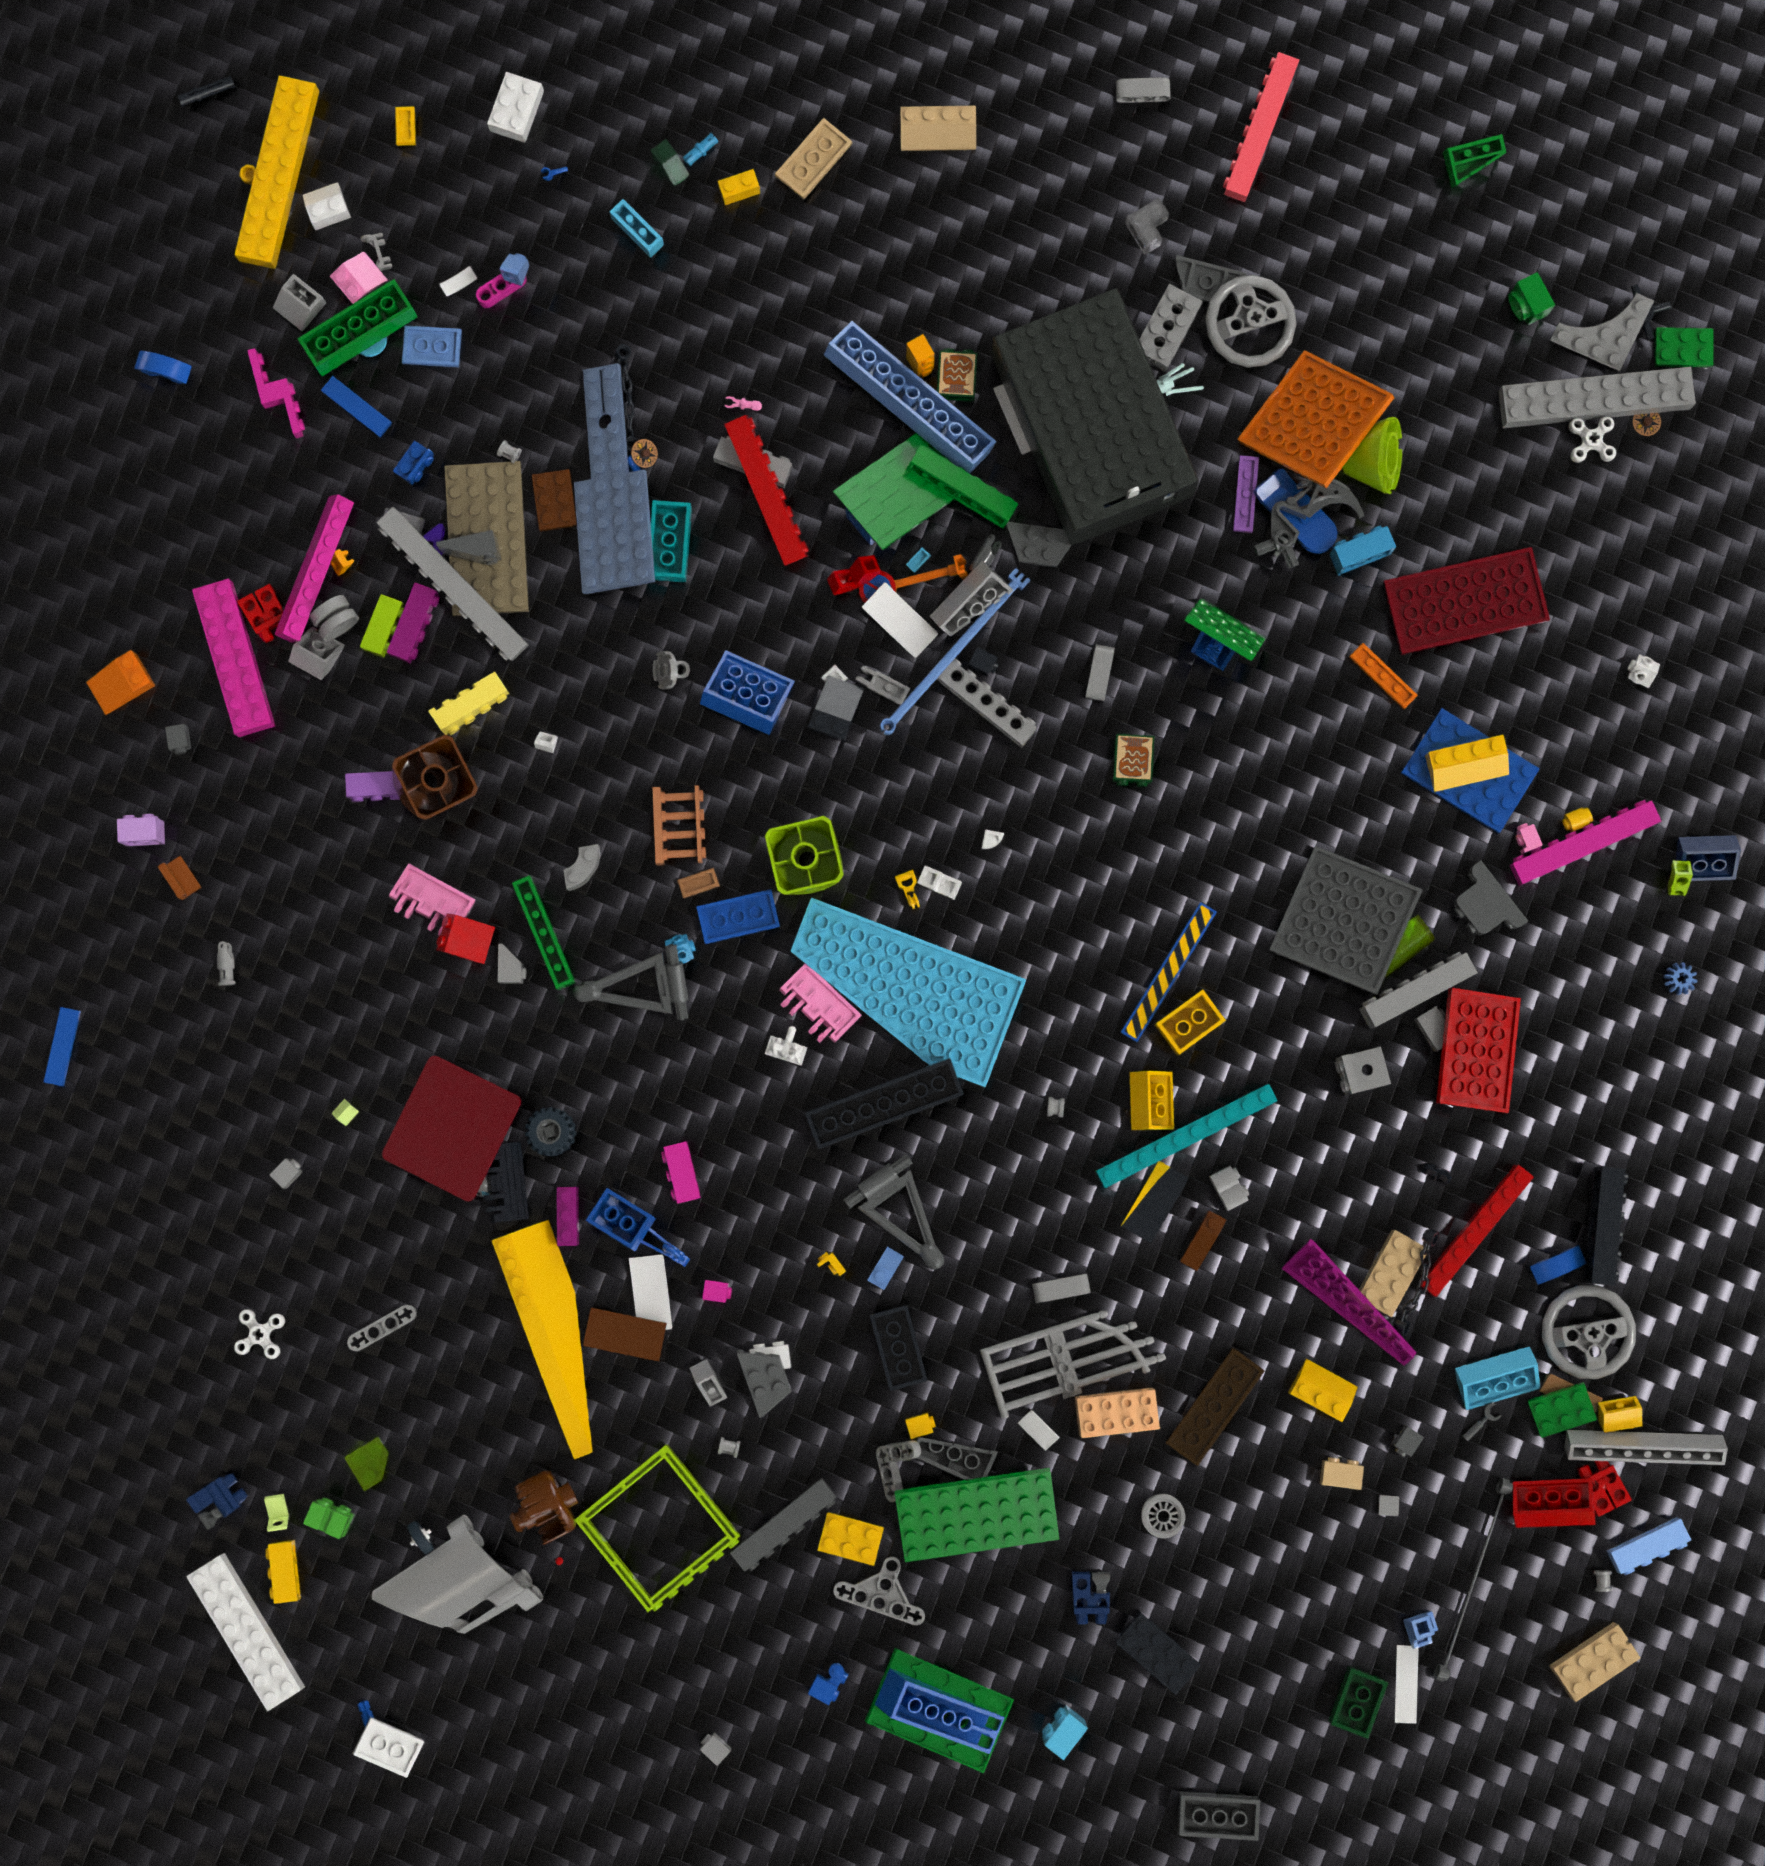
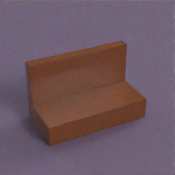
M181 856L168 864L162 863L158 866L179 899L183 900L202 888Z

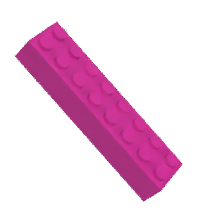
M225 579L192 589L234 734L242 737L275 727L241 607L237 602L238 597L234 583L230 579Z

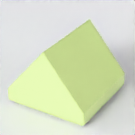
M344 1099L332 1114L338 1121L347 1126L359 1111Z

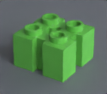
M323 1497L312 1502L303 1524L340 1539L346 1536L355 1514L351 1512V1508L344 1505L336 1507L333 1505L332 1500Z

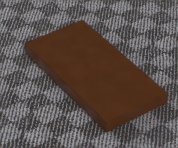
M591 1307L583 1346L659 1361L667 1323Z

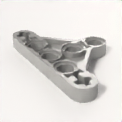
M890 1556L886 1558L881 1571L856 1584L839 1581L834 1586V1595L840 1600L912 1625H920L925 1619L923 1609L909 1603L897 1577L901 1564L896 1557ZM888 1561H896L898 1566L895 1571H889L886 1568ZM883 1579H888L891 1582V1587L887 1590H883L880 1587V1582ZM842 1585H845V1589L850 1592L851 1587L855 1588L852 1593V1599L848 1598L850 1594L847 1593L839 1595L837 1587L841 1588ZM857 1592H865L867 1597L864 1602H858L855 1599ZM876 1598L884 1599L885 1605L883 1608L879 1609L874 1606ZM895 1604L902 1605V1614L895 1615L892 1612V1607ZM906 1607H910L909 1612L911 1613L919 1611V1615L922 1618H918L916 1621L913 1620L911 1615H907V1619L903 1618L906 1614Z

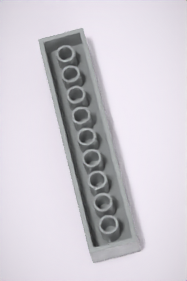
M1691 367L1504 385L1498 391L1503 428L1571 422L1574 418L1591 420L1601 419L1606 416L1620 417L1690 410L1696 404Z

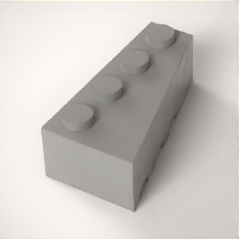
M981 561L930 617L951 637L969 624L971 618L977 615L980 616L985 612V608L992 603L995 605L1001 601L1000 597L1006 593L1009 595L1014 590L987 564Z

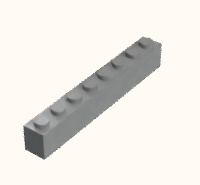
M1567 1430L1564 1445L1568 1460L1725 1465L1728 1450L1723 1435L1616 1431L1604 1433V1431Z

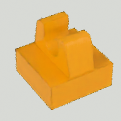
M336 550L330 563L338 576L345 573L354 562L353 559L346 560L345 557L348 555L346 550Z

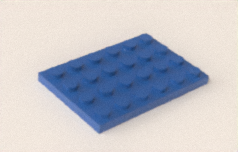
M1442 708L1401 773L1499 834L1540 768L1507 749L1509 775L1434 792L1425 758L1428 752L1489 738Z

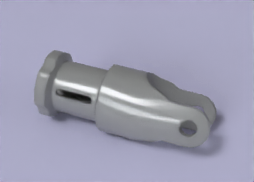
M222 941L218 944L217 969L220 976L218 986L235 985L236 983L233 981L235 964L232 946L230 943Z

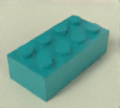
M653 500L651 535L655 580L686 582L692 516L691 503Z

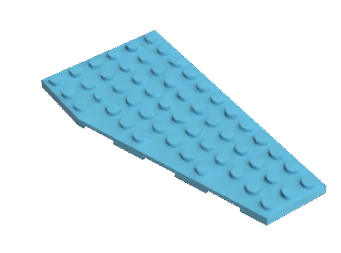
M811 898L791 952L928 1065L951 1058L959 1078L986 1087L1026 979Z

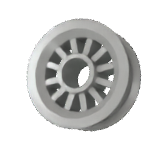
M1156 1494L1144 1503L1141 1519L1144 1527L1153 1536L1170 1538L1182 1529L1185 1522V1511L1175 1497L1168 1494ZM1168 1502H1169V1503H1171L1172 1505L1167 1509ZM1156 1503L1159 1505L1158 1509L1154 1506ZM1153 1507L1156 1510V1512L1150 1511L1151 1508ZM1161 1511H1167V1520L1160 1521L1158 1514ZM1168 1523L1172 1526L1170 1529H1168Z

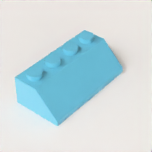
M1530 1347L1455 1368L1458 1387L1466 1410L1540 1389L1538 1363Z

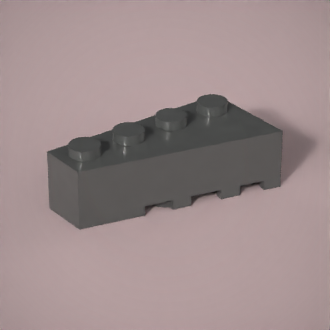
M918 1437L916 1441L920 1445L921 1454L914 1459L960 1480L987 1477L998 1452Z

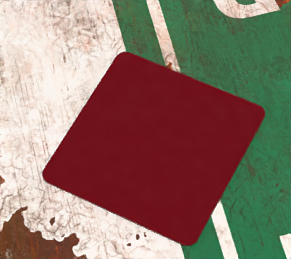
M431 1056L392 1131L382 1156L386 1161L465 1201H472L476 1197L521 1105V1099L518 1095L438 1056Z

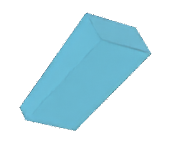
M921 548L906 565L915 573L931 555L924 548Z

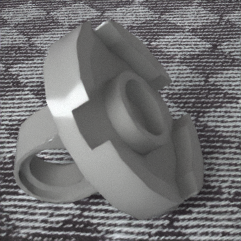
M660 651L656 654L658 658L653 661L652 671L654 681L659 682L658 687L660 689H671L674 687L677 678L688 676L690 672L688 663L676 661L674 655L669 651ZM679 664H681L684 669L681 675L678 674L677 666Z

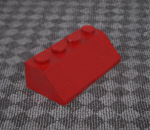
M1592 1478L1513 1482V1515L1516 1528L1595 1525Z

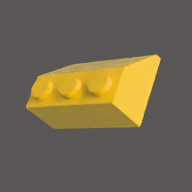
M1164 1071L1130 1072L1131 1130H1174L1173 1073Z
M1305 1359L1288 1393L1343 1422L1352 1405L1358 1387L1312 1361Z

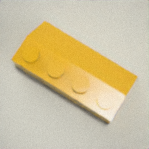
M1504 735L1430 751L1425 755L1434 792L1509 775L1508 751Z

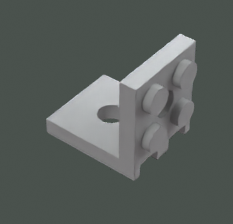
M1381 1047L1335 1058V1068L1337 1073L1340 1074V1086L1342 1092H1345V1096L1391 1084ZM1364 1065H1369L1372 1068V1073L1369 1076L1362 1073Z

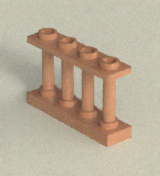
M699 785L695 786V792L665 794L660 787H652L656 865H665L664 860H668V858L698 857V863H703V859L706 858V848L702 847V840L705 839V828H701V821L704 820V809H700V802L704 801L703 790H700ZM695 800L696 811L669 813L662 811V803H665V801ZM696 819V830L669 832L663 830V822H666V820ZM697 838V849L670 851L664 849V841H667V839Z

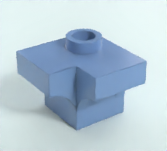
M1432 1611L1403 1620L1412 1649L1432 1643L1431 1636L1435 1634V1631H1438Z

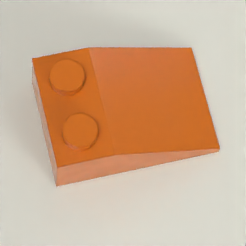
M132 650L113 660L86 682L105 715L155 686L138 655Z

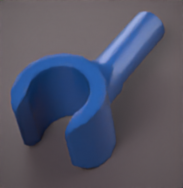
M567 166L550 170L547 167L541 169V173L549 172L548 176L543 177L546 181L552 180L556 174L568 171Z

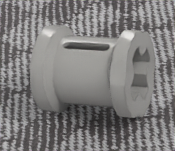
M504 440L498 449L497 455L511 460V463L514 464L520 457L522 450L514 448Z
M721 1437L718 1454L725 1453L737 1458L740 1441H729Z
M1594 1571L1597 1585L1595 1591H1613L1610 1585L1612 1571Z

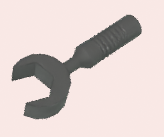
M1495 1403L1487 1404L1484 1407L1483 1413L1485 1417L1481 1421H1477L1463 1435L1466 1441H1469L1483 1427L1487 1420L1496 1421L1500 1419L1502 1415L1494 1417L1490 1414V1407L1496 1405Z

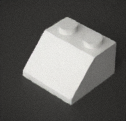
M338 182L303 195L308 215L315 230L351 218Z

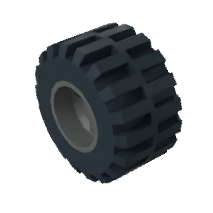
M551 1107L542 1108L540 1111L533 1113L534 1115L528 1119L529 1123L525 1127L527 1128L525 1137L528 1138L527 1142L532 1146L531 1148L541 1155L557 1156L563 1154L571 1148L570 1145L575 1141L576 1126L572 1121V1117L565 1111Z

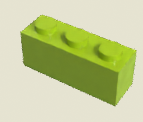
M382 594L380 595L360 645L362 650L382 658L385 657L405 607L403 602Z

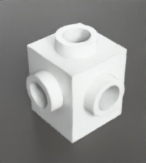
M1639 654L1637 659H1632L1627 670L1630 671L1628 678L1636 684L1649 688L1658 674L1660 664L1654 662L1649 657Z

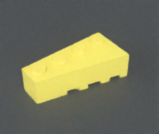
M495 672L474 683L472 690L468 688L459 692L455 700L447 699L442 702L438 710H435V708L429 710V713L445 735L455 734L459 731L461 725L464 723L466 725L470 724L476 719V715L488 712L491 709V705L496 702L499 704L507 699L509 692Z

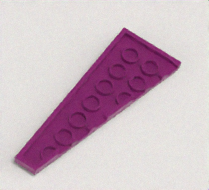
M1312 1239L1282 1267L1284 1271L1405 1366L1414 1358L1417 1352Z

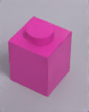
M705 1280L702 1299L726 1303L727 1299L731 1298L732 1288L729 1287V1283Z

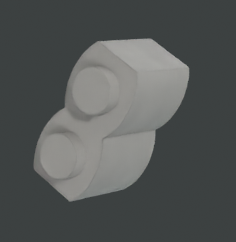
M1228 1166L1209 1176L1226 1211L1248 1201L1247 1196L1250 1194L1246 1186H1241L1238 1179L1241 1177L1236 1168L1232 1169L1231 1166Z

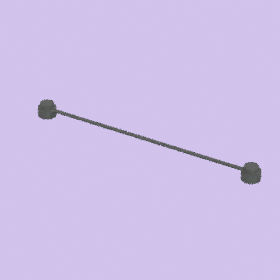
M1500 1478L1497 1483L1496 1492L1500 1493L1501 1497L1484 1548L1482 1550V1554L1480 1556V1560L1477 1565V1569L1475 1571L1474 1578L1472 1580L1445 1664H1438L1434 1670L1433 1676L1436 1680L1443 1682L1444 1680L1447 1681L1450 1677V1670L1447 1668V1664L1465 1610L1467 1608V1604L1470 1599V1595L1472 1593L1475 1580L1477 1578L1503 1497L1506 1494H1510L1513 1489V1484L1510 1483V1480Z

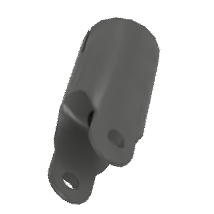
M993 534L987 537L968 569L970 573L981 561L989 567L1002 545L1001 541H996L991 548L995 540Z

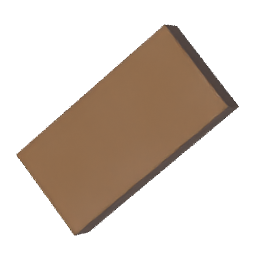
M714 868L677 880L684 899L720 887Z

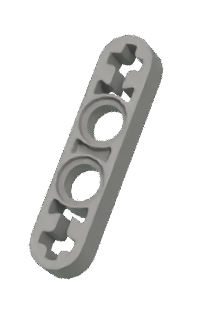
M404 1305L352 1334L348 1338V1347L353 1351H360L412 1322L417 1316L416 1308L412 1305ZM405 1308L412 1310L411 1318H402L403 1323L400 1324V1320L395 1314L398 1312V1315L401 1316L405 1313ZM390 1317L396 1321V1325L392 1329L387 1328L385 1324L386 1320ZM371 1327H376L379 1330L378 1337L371 1338L369 1336V1329ZM362 1332H364L365 1337L369 1342L366 1343V1340H363L359 1343V1348L357 1345L353 1346V1338L355 1337L356 1339H360L364 1337L361 1334Z

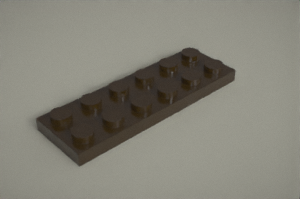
M1232 1348L1165 1443L1198 1466L1265 1370Z

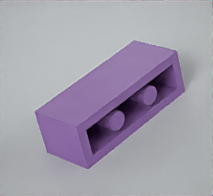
M392 771L345 774L346 797L352 799V802H362L363 798H371V801H380L382 797H390V800L400 799L395 790Z

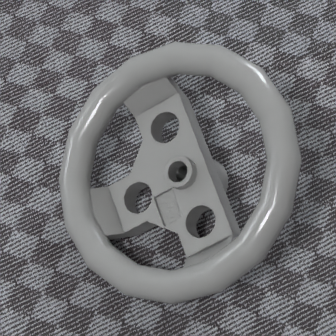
M1256 275L1235 277L1221 285L1211 298L1206 314L1208 337L1216 351L1229 362L1248 368L1266 366L1280 358L1292 343L1297 325L1295 309L1286 291L1272 280ZM1252 287L1266 290L1277 301L1268 304L1258 299ZM1232 293L1237 302L1233 315L1217 322L1220 305ZM1243 297L1251 299V306L1243 304ZM1267 309L1275 311V318L1267 317ZM1235 320L1240 323L1239 330L1232 329V321ZM1282 320L1285 321L1281 339L1274 348L1262 355L1247 356L1237 353L1224 342L1228 338Z
M1578 1285L1563 1291L1549 1304L1542 1320V1341L1548 1357L1561 1371L1578 1379H1600L1615 1373L1628 1361L1636 1343V1324L1629 1306L1615 1292L1599 1285ZM1582 1296L1598 1297L1609 1302L1620 1315V1317L1554 1328V1322L1559 1311L1569 1301ZM1610 1323L1615 1327V1332L1611 1335L1605 1331L1606 1326ZM1592 1329L1593 1334L1589 1335L1588 1332ZM1570 1330H1574L1577 1334L1574 1341H1570L1567 1338V1333ZM1624 1337L1618 1354L1606 1363L1605 1350L1613 1339ZM1574 1345L1584 1353L1585 1367L1569 1362L1559 1352L1557 1347ZM1593 1346L1599 1348V1355L1597 1357L1590 1355V1349Z

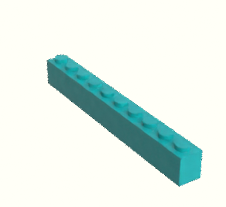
M1267 1084L1095 1172L1103 1188H1107L1278 1100L1270 1085Z

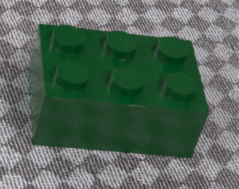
M1348 1665L1328 1722L1333 1726L1368 1739L1388 1682L1385 1679Z

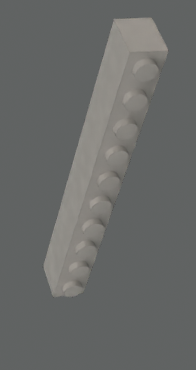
M392 507L377 522L380 526L378 530L385 537L389 535L393 539L391 543L399 551L403 549L407 553L405 558L412 565L416 563L420 567L418 571L425 578L429 576L434 581L432 585L439 592L443 590L447 594L446 600L452 606L456 604L460 608L458 612L465 619L469 617L474 622L472 626L479 633L483 631L487 635L486 641L492 647L496 645L500 649L498 653L506 661L508 659L513 661L529 646L396 508Z

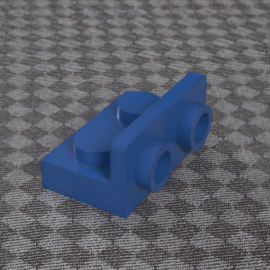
M414 440L393 472L413 485L414 482H418L421 479L424 468L431 465L434 454L430 449H426Z

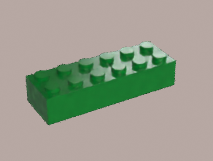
M395 279L297 339L320 375L324 376L413 321L418 316Z

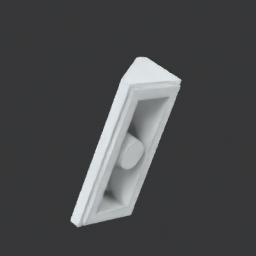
M1032 1409L1018 1422L1045 1451L1060 1438Z

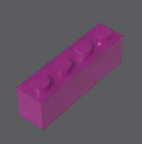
M416 582L414 583L388 647L387 654L410 664L412 659H416L419 642L422 643L425 637L424 629L426 624L429 625L432 620L433 607L436 608L440 597H438L436 590Z

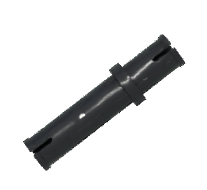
M231 76L199 88L194 87L193 90L178 95V98L183 107L195 101L201 102L203 98L234 88L235 85Z

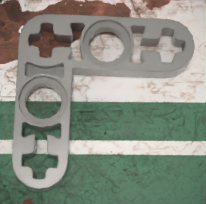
M917 1441L887 1444L878 1447L876 1450L885 1496L890 1502L896 1501L894 1491L903 1489L897 1462L911 1460L920 1456L921 1448ZM897 1448L900 1451V1457L897 1454ZM888 1469H890L892 1473V1478L888 1474Z

